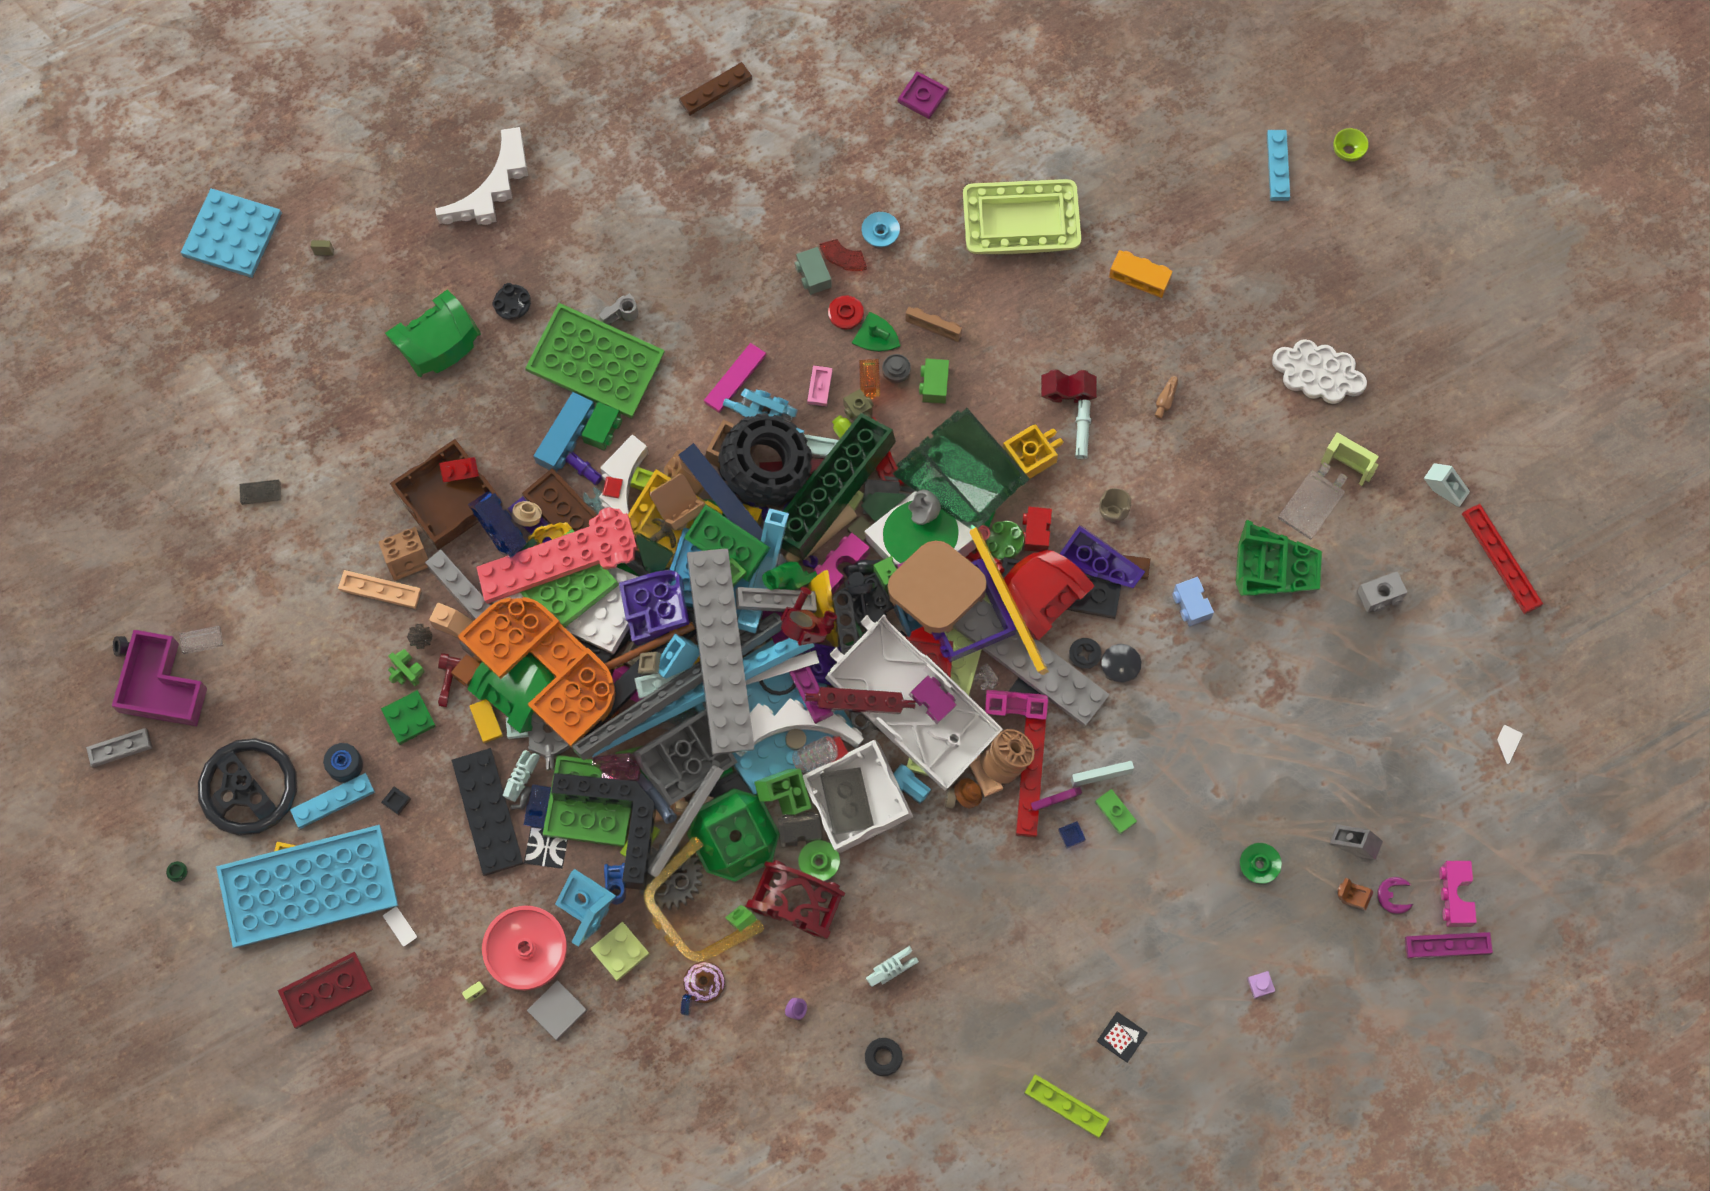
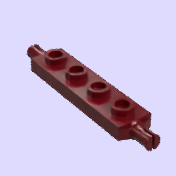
M820 687L817 694L805 693V702H817L819 709L901 714L903 708L915 709L916 706L915 700H904L902 692Z

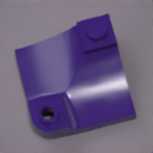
M658 571L619 583L625 619L629 623L632 642L637 646L649 643L669 631L689 625L683 593L685 589L682 577L676 571ZM676 580V583L671 586V582Z

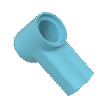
M901 764L893 773L901 791H904L919 804L930 793L931 789L917 779L915 774L905 765Z

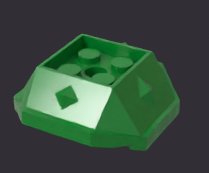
M734 788L704 803L693 819L687 833L705 871L734 882L764 867L765 861L772 862L780 835L763 801H759L758 795ZM733 830H739L740 837L736 841L730 839V833Z

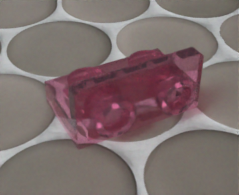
M630 753L593 757L592 765L600 769L602 772L601 778L639 781L641 768L635 757Z

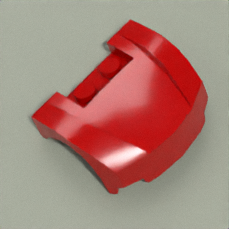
M1052 550L1028 555L1014 565L1004 578L1032 638L1035 640L1043 637L1053 627L1051 624L1077 599H1082L1094 587L1093 583L1078 566L1065 556Z

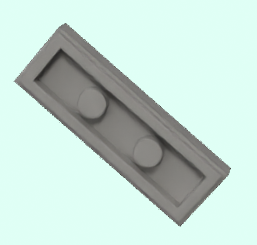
M144 728L88 746L86 749L90 765L94 768L152 749L148 730Z

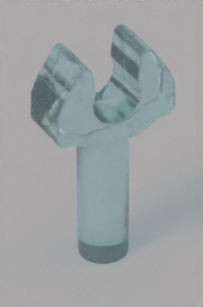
M593 487L596 497L590 499L587 493L584 492L583 500L588 506H593L597 514H599V511L603 509L600 506L599 499L602 492Z

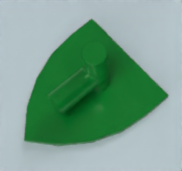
M872 312L868 313L852 341V344L869 351H889L900 347L898 336L893 327L886 320Z

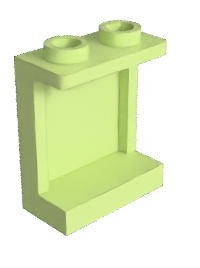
M1336 433L1327 447L1321 463L1328 466L1333 458L1363 474L1359 482L1362 486L1365 481L1369 482L1378 467L1376 461L1379 456L1343 435Z

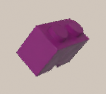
M927 676L909 693V696L919 706L923 704L928 709L926 714L938 724L956 707V699L949 692L945 693L940 688L941 684L935 677L930 678Z

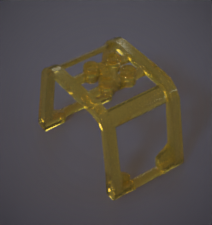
M696 837L691 838L662 869L660 874L647 885L644 892V902L654 917L651 919L652 923L658 930L663 929L666 933L664 939L670 947L675 946L689 960L704 962L762 932L764 926L757 919L741 931L735 930L700 951H692L687 947L654 901V894L680 865L703 846L702 842Z

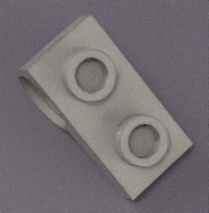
M630 293L626 296H621L612 306L605 307L599 314L600 321L611 325L621 317L625 321L635 320L638 316V310L633 296ZM626 308H633L631 311H624Z

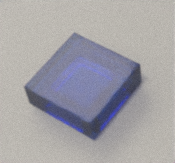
M1078 821L1058 829L1066 849L1086 841Z

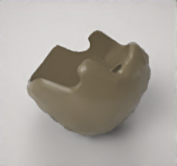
M1119 488L1106 490L1099 504L1101 516L1110 522L1124 520L1131 508V496L1125 490Z

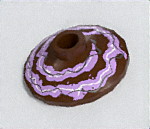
M711 962L695 963L684 975V990L689 998L697 1003L713 1002L720 997L724 990L725 979L723 972ZM707 978L708 981L702 985L700 984V979Z

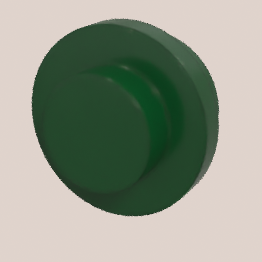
M179 861L171 863L166 870L168 879L173 882L183 881L188 874L186 865Z

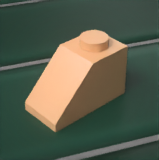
M437 603L429 619L433 628L455 637L473 622V620L459 611Z

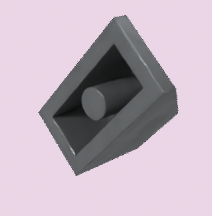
M1342 825L1336 826L1330 841L1331 845L1358 857L1375 860L1383 843L1371 830Z

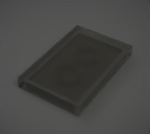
M860 767L820 774L833 834L866 830L874 826Z

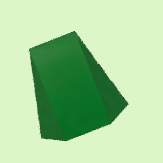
M1246 520L1237 551L1236 586L1240 595L1249 596L1319 590L1322 551L1299 541L1294 542L1288 539L1287 536L1275 534L1266 527L1256 526L1253 522Z

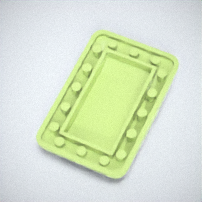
M1072 180L968 184L963 189L966 246L971 253L1020 254L1076 249L1081 244L1077 186Z

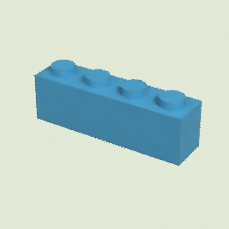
M572 392L534 454L536 464L548 470L553 468L556 473L559 468L562 469L564 467L568 453L574 450L576 440L582 435L586 427L585 425L595 409L593 401Z

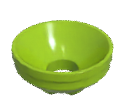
M1346 128L1335 136L1333 148L1339 158L1345 161H1357L1365 155L1368 149V139L1360 130ZM1345 146H1351L1353 147L1354 152L1348 154L1344 151L1343 148Z

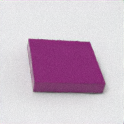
M916 71L897 102L930 119L948 93L949 88Z

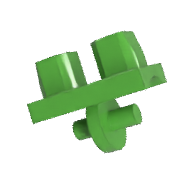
M405 649L396 655L393 652L388 655L391 662L398 668L397 670L393 667L388 669L391 673L389 681L391 683L398 681L402 685L406 682L403 678L404 675L416 687L419 684L418 679L425 672L424 669L417 662L409 669L405 666L412 659Z

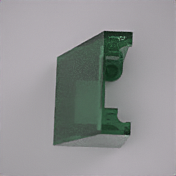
M968 408L962 412L957 410L931 432L933 436L931 438L927 436L922 440L918 447H915L896 464L898 469L892 473L896 478L917 492L920 490L932 492L940 501L941 509L969 529L975 527L978 529L1004 501L1030 479Z

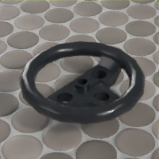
M257 738L235 740L219 748L204 764L198 780V802L205 817L221 831L238 836L260 834L277 825L290 811L297 794V772L289 756L274 743ZM258 751L268 754L279 764L284 774L285 790L277 807L236 756L237 753ZM230 765H238V770L235 773H228ZM219 767L223 773L222 785L211 797L210 784L216 769ZM232 792L233 798L228 802L223 801L224 794ZM259 794L262 796L260 803L252 804V798L255 795ZM234 806L250 807L259 820L256 822L238 823L228 820L224 816Z

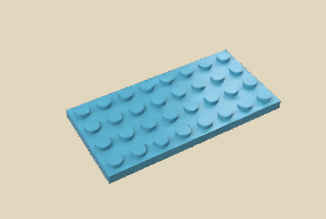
M380 825L216 866L233 948L399 906Z

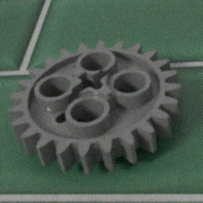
M659 844L658 851L653 847L651 848L653 854L650 855L648 868L662 848V844ZM678 844L657 878L647 873L645 890H640L639 892L641 896L646 895L644 898L646 902L652 900L651 905L653 907L659 903L660 910L667 905L668 910L671 911L672 905L679 909V903L681 902L687 906V898L694 900L692 893L699 894L696 886H702V882L698 879L703 878V874L698 872L702 869V866L696 865L699 859L698 857L693 858V851L687 853L686 846L680 850ZM675 860H681L682 863L679 867H672V863ZM668 873L672 874L670 880L667 879ZM681 879H686V880H687V883H686L685 886H683V887H678V886H677V883H678L679 880H681ZM659 886H667L664 893H657Z

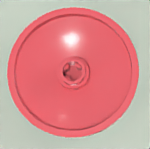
M534 906L513 907L498 915L487 928L482 943L483 960L493 978L503 986L521 991L537 989L555 978L561 970L567 954V940L560 923L546 910Z

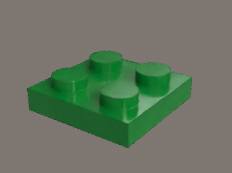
M418 690L381 708L399 745L436 727Z

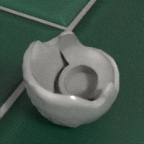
M920 490L915 494L914 500L909 504L908 508L912 512V521L916 524L924 525L933 521L939 515L941 505L937 496L932 492Z

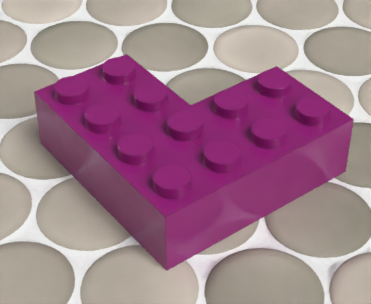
M133 630L112 707L118 713L197 727L207 687L201 681L170 676L179 643L173 636Z

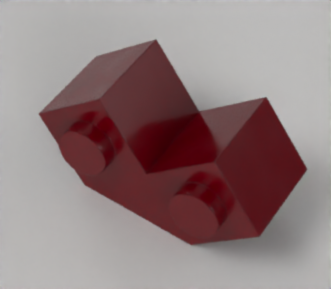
M1050 370L1049 373L1041 375V397L1057 403H1062V399H1074V403H1078L1079 400L1097 398V376L1090 374L1086 370L1077 371V373L1070 376L1062 373L1060 370Z

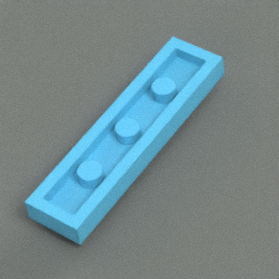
M1268 130L1267 149L1270 201H1289L1290 183L1287 130Z
M364 773L290 809L298 828L301 829L375 793L367 774Z

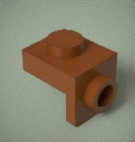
M1345 878L1338 888V897L1343 904L1365 911L1374 893L1372 889L1354 884L1348 878Z

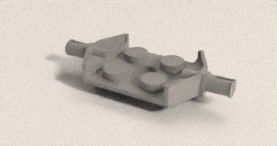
M533 712L531 722L533 729L529 731L528 749L545 757L547 771H550V769L551 771L555 770V757L568 750L570 746L555 731L546 733L544 727L547 724Z

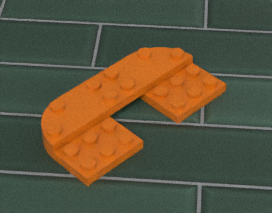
M509 597L499 600L488 607L457 636L500 679L529 652L538 659L556 678L530 701L528 706L571 748L600 720L603 722L613 707L615 686L607 666L560 624V621L548 609L533 599L526 597L511 599Z

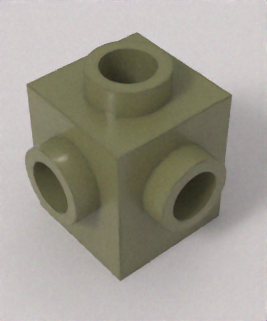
M861 389L843 398L844 411L849 419L855 421L860 413L871 417L872 407L874 406L869 396L865 397Z

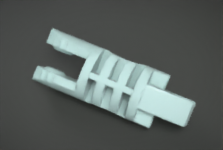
M526 750L522 752L516 763L517 768L513 769L510 775L511 778L508 779L503 796L513 802L516 801L525 788L524 784H527L528 779L531 777L530 774L533 773L540 756L538 754L532 753L531 755Z
M908 946L873 968L875 972L866 977L869 985L874 986L879 982L883 985L917 964L919 961L916 957L904 964H901L899 961L911 953V947Z

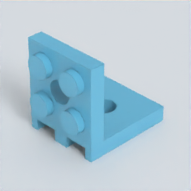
M576 869L570 873L555 905L581 921L572 940V943L579 947L601 927L600 923L607 915L608 907L616 895ZM579 893L585 896L586 902L580 901Z

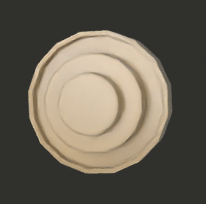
M522 501L514 505L512 518L519 525L534 526L541 520L542 511L535 503Z

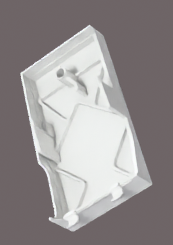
M866 615L861 624L868 631L845 655L837 647L830 653L837 663L830 669L831 671L826 675L825 679L835 688L902 692L904 700H913L909 693L927 676L930 678L935 677L941 684L940 688L945 693L949 692L956 699V707L938 724L926 714L928 709L923 704L919 706L917 703H915V709L903 708L901 714L861 713L945 791L1003 728L927 655L917 650L887 620L885 615L875 623Z

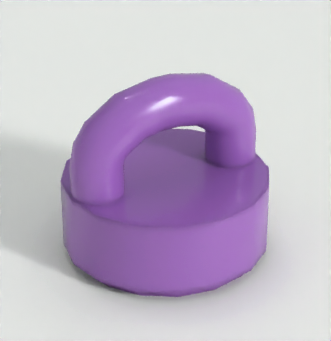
M792 998L786 1006L785 1015L796 1020L802 1019L807 1011L806 1002L801 998Z

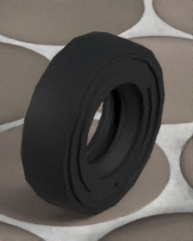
M889 1038L873 1040L865 1051V1063L868 1069L878 1076L894 1074L900 1068L903 1060L900 1046ZM887 1049L891 1052L892 1059L889 1064L881 1065L876 1061L875 1055L878 1050Z

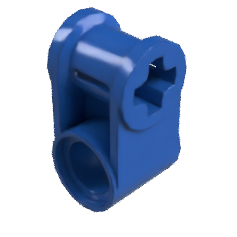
M625 863L615 866L604 864L605 889L610 892L615 889L621 890L620 895L616 896L611 902L615 905L621 904L626 899V888H624L622 882Z

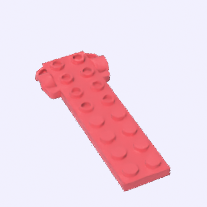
M604 508L599 511L596 517L589 520L590 526L476 567L484 601L489 604L598 564L603 569L616 568L620 563L627 564L635 560V551L638 550V546L628 514H623L620 509Z

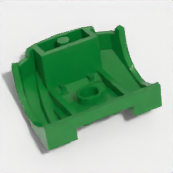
M448 289L432 300L435 306L428 309L422 316L412 320L406 327L400 322L385 333L391 344L396 346L404 355L418 377H422L423 374L430 371L439 373L457 363L474 348V340L477 336L481 335L471 316Z
M529 652L502 679L481 662L473 674L467 690L479 700L487 699L508 717L507 723L519 733H524L533 729L531 722L534 711L528 706V703L551 683L555 677Z

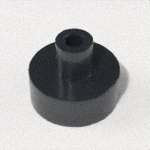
M125 636L114 637L113 652L115 656H126L130 642L127 641Z

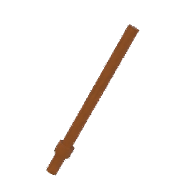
M691 622L689 625L669 631V633L604 664L611 670L640 656V653H647L670 642L674 634L682 636L695 630V626Z

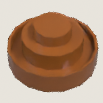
M963 778L956 783L954 787L955 796L962 806L971 809L981 803L982 792L976 782L969 778Z

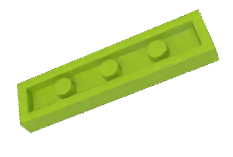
M1036 1074L1024 1092L1030 1098L1098 1139L1109 1121V1118Z

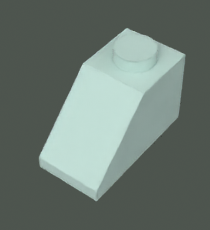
M1434 463L1424 477L1432 491L1459 507L1470 492L1452 466Z

